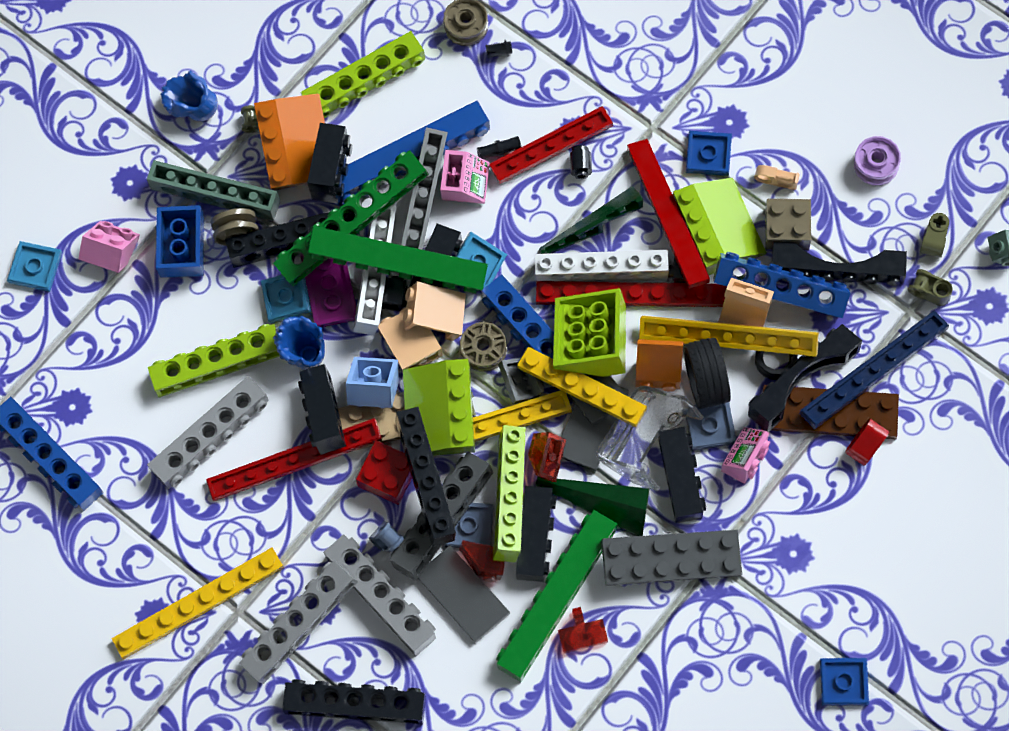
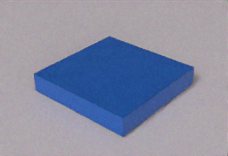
M689 130L686 173L729 176L732 134Z
M820 658L822 706H869L867 658Z

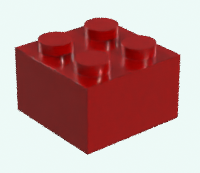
M375 440L356 478L358 487L399 505L412 479L405 453Z

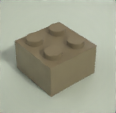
M811 199L766 200L765 249H772L774 242L794 243L803 250L810 249Z

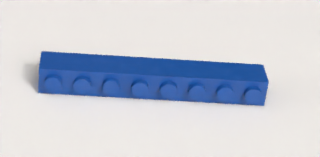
M478 100L349 163L348 174L343 176L342 181L344 183L343 196H339L337 206L345 204L344 201L352 194L356 195L361 191V187L365 182L373 181L378 177V172L385 166L390 167L396 162L395 158L402 152L407 153L410 150L419 160L426 127L448 132L443 156L445 155V150L464 146L469 140L484 136L490 130V121ZM401 170L396 174V176L405 175L406 171Z

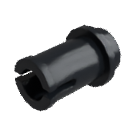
M504 40L502 43L487 44V57L491 58L502 55L509 57V54H513L511 41L507 42Z

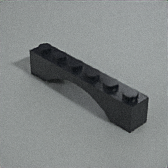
M774 242L771 264L779 265L782 267V270L791 272V270L804 273L803 276L812 278L813 275L824 278L825 281L839 279L847 283L864 281L867 284H876L882 282L891 286L904 284L906 278L907 251L884 250L876 256L863 261L836 263L814 257L797 244Z
M843 324L837 329H831L821 343L818 341L817 356H800L791 369H785L775 383L770 382L760 396L756 395L750 400L748 404V417L762 429L769 432L783 420L787 399L801 380L820 369L847 364L860 352L862 340Z

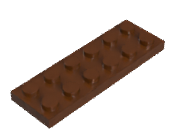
M795 387L787 399L783 420L770 430L855 437L870 418L889 431L886 439H897L899 394L864 392L814 430L800 415V410L828 389Z

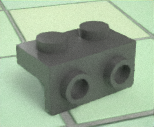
M521 358L502 360L498 364L512 404L538 398L544 392L542 380L518 369L517 365Z

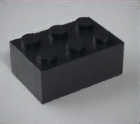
M327 123L319 124L307 181L312 200L338 204L339 196H343V176L348 174L347 156L351 157L353 145L350 144V135L347 134L346 126Z

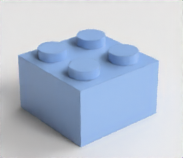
M354 357L346 381L347 405L392 408L399 384L398 360Z

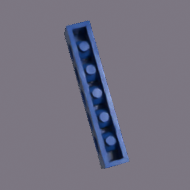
M732 252L720 253L713 276L714 283L728 286L731 278L774 291L772 297L774 300L843 319L851 294L849 288H846V284L836 281L833 284L827 283L824 278L814 275L812 278L803 276L804 273L797 270H791V272L784 271L781 266L776 264L762 265L760 264L761 261L754 258L744 260L739 258L738 254ZM737 267H742L746 270L742 276L734 275L733 271ZM759 273H764L767 275V278L763 282H757L755 276ZM780 279L788 281V285L784 288L777 287L776 283ZM802 285L810 287L809 291L805 294L798 292V288ZM823 291L831 293V296L826 300L819 298L820 293Z
M501 274L482 290L483 299L481 300L487 309L490 310L492 308L495 311L497 320L503 326L506 324L511 329L510 334L517 342L520 340L525 345V351L530 347L542 353V349L548 347L553 351L550 354L544 355L553 359L554 331ZM502 300L510 302L507 306H501L499 303ZM516 316H522L524 317V320L521 322H515L513 318ZM530 332H537L539 334L535 338L527 336Z
M11 396L0 405V432L6 431L10 435L7 439L16 448L20 445L25 450L22 454L30 463L35 461L39 465L37 470L45 478L50 476L54 480L51 484L60 493L65 491L69 495L67 500L75 509L79 506L85 511L104 493L100 486ZM15 422H21L18 428L12 429V425ZM29 437H36L33 443H26ZM50 451L49 457L41 459V455L44 452ZM65 466L64 472L56 474L57 468ZM80 482L78 488L70 489L72 483Z

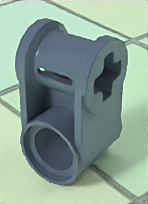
M384 521L369 537V540L381 551L392 552L402 543L404 537L399 535L389 522Z

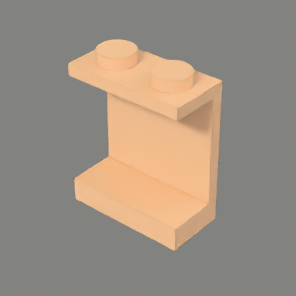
M731 278L726 288L725 300L718 323L764 327L774 291Z
M417 281L407 289L405 294L407 308L403 314L404 329L409 330L414 326L444 332L446 340L454 341L462 335L466 293Z
M406 308L402 309L394 317L383 319L378 326L379 334L384 337L394 357L398 360L402 374L404 369L427 365L443 356L442 348L431 329L414 326L409 330L404 329L403 314Z

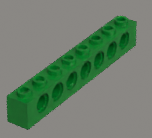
M410 150L407 153L402 152L395 158L396 162L390 167L385 166L378 172V177L373 181L365 182L361 187V191L356 195L352 194L347 197L343 206L330 211L326 220L322 223L318 222L314 226L325 229L336 226L339 232L357 235L425 179L429 173ZM399 171H406V176L403 179H396V174ZM382 185H389V190L386 193H379V188ZM365 199H372V204L369 207H362V202ZM348 213H355V218L352 221H345V216ZM312 227L308 235L299 237L293 243V247L288 251L281 252L273 263L293 287L324 262L312 259V254L307 253ZM297 255L304 256V260L300 264L294 263Z

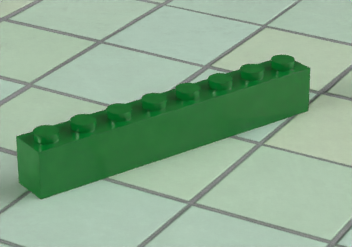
M316 226L312 227L307 253L312 254L311 258L324 261L325 257L334 259V264L346 266L347 262L354 263L357 269L368 270V267L377 268V273L390 275V271L399 273V278L411 280L412 276L419 277L422 283L433 285L434 281L442 282V287L455 289L456 285L464 287V292L476 294L477 290H483L488 267L486 263Z
M593 510L591 515L587 514L580 525L583 527L580 533H575L569 542L571 547L568 552H563L557 561L559 566L556 571H551L545 580L547 585L544 590H539L532 601L535 603L532 609H527L520 620L523 622L518 630L514 629L508 639L510 644L506 649L502 648L496 657L498 669L521 683L602 555L601 539L612 538L617 531L616 522Z

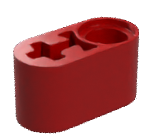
M869 418L848 445L845 454L865 466L884 442L889 431Z

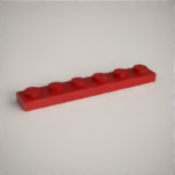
M601 106L489 164V167L498 183L502 184L613 127V122L604 107Z

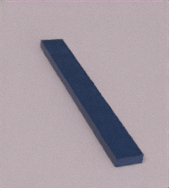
M935 310L801 409L800 415L815 430L948 330L949 324Z

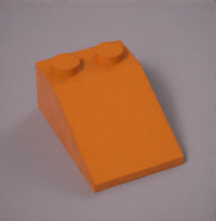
M638 339L635 387H640L642 390L662 388V390L669 392L680 389L683 342Z

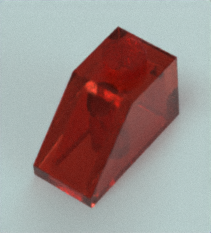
M550 432L533 433L528 456L536 476L553 483L557 481L567 439Z
M462 540L459 551L476 575L483 577V580L488 582L500 580L504 573L505 561L493 560L494 546Z

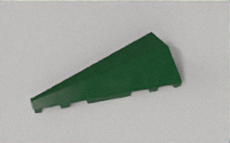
M631 186L540 247V253L551 254L603 233V224L643 208L641 194Z
M537 476V487L552 488L555 496L561 497L589 513L595 510L616 522L617 527L625 529L636 536H643L650 488Z

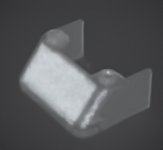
M641 386L630 396V398L647 406V410L638 426L635 428L617 418L598 447L596 457L604 465L633 484L658 491L660 487L649 476V467L642 463L656 441L658 431H662L664 427L669 429L678 427L685 416L702 420L704 416L686 396L648 386Z

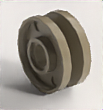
M454 0L444 11V30L447 37L453 43L461 46H470L480 42L485 37L488 31V14L485 6L478 0Z
M240 208L226 210L215 215L210 221L212 230H214L213 238L215 243L227 246L226 238L259 230L257 224H255V212L250 209Z
M488 322L475 323L469 326L462 334L460 340L462 358L469 360L470 368L480 372L492 371L499 367L498 364L502 360H505L507 354L506 338L502 330L495 324ZM485 343L489 345V348L482 351L478 349V346Z

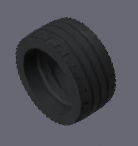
M707 338L685 344L683 346L684 361L690 388L697 407L701 409L730 402L731 392L727 369L717 339Z

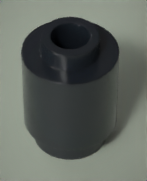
M578 145L571 149L570 172L576 179H586L592 174L591 152L587 146Z

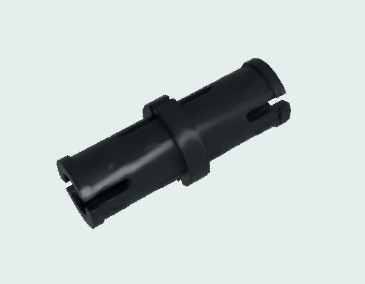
M515 136L507 140H495L494 143L477 147L476 150L478 157L484 160L495 156L502 157L505 153L515 151L522 146L519 137Z

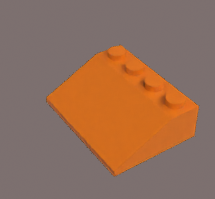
M319 93L254 103L271 189L275 191L307 184L319 124L325 123Z

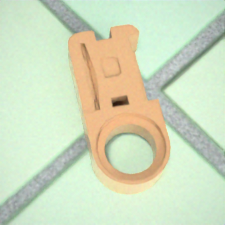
M759 165L756 168L754 178L761 183L796 190L800 174L798 172L792 173L778 170L776 167Z

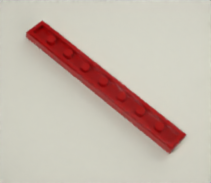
M648 139L627 144L629 155L688 288L710 283L707 270Z
M373 418L343 429L346 447L320 454L317 447H312L309 441L207 478L206 482L213 501H217L374 444L375 440L380 442L383 439L377 421Z

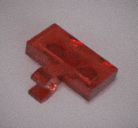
M581 607L572 609L575 626L558 630L563 654L608 643L603 619L584 623Z

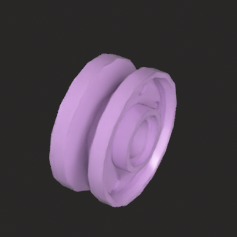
M872 136L863 140L855 152L854 170L857 176L863 182L870 185L889 183L896 177L901 162L900 150L891 139L883 136ZM873 159H880L882 162L876 163Z

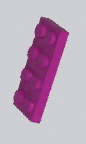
M300 255L301 261L303 262L304 256ZM328 258L305 277L314 323L321 328L355 321L357 309L347 263L346 266L334 264V259Z

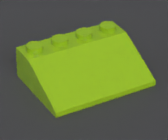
M733 178L695 183L673 191V197L708 275L715 273L720 253H736L739 255V258L744 260L766 255L767 252Z
M620 288L555 298L554 369L603 377L626 373V304Z
M445 360L404 369L405 410L419 407L433 456L464 454L467 452L475 453L469 360Z

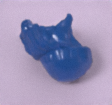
M191 70L184 76L172 77L167 80L166 86L161 88L163 91L160 93L161 103L166 108V111L174 117L188 116L192 120L204 122L212 118L217 111L218 98L216 94L208 88L203 77L198 76Z
M293 316L284 319L281 325L275 329L276 333L273 337L280 359L286 360L288 364L301 369L319 366L325 356L322 328L304 316Z

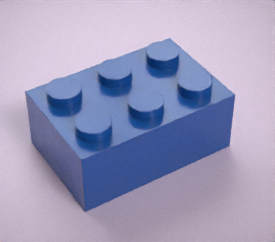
M200 205L157 207L156 270L160 278L204 276V213Z

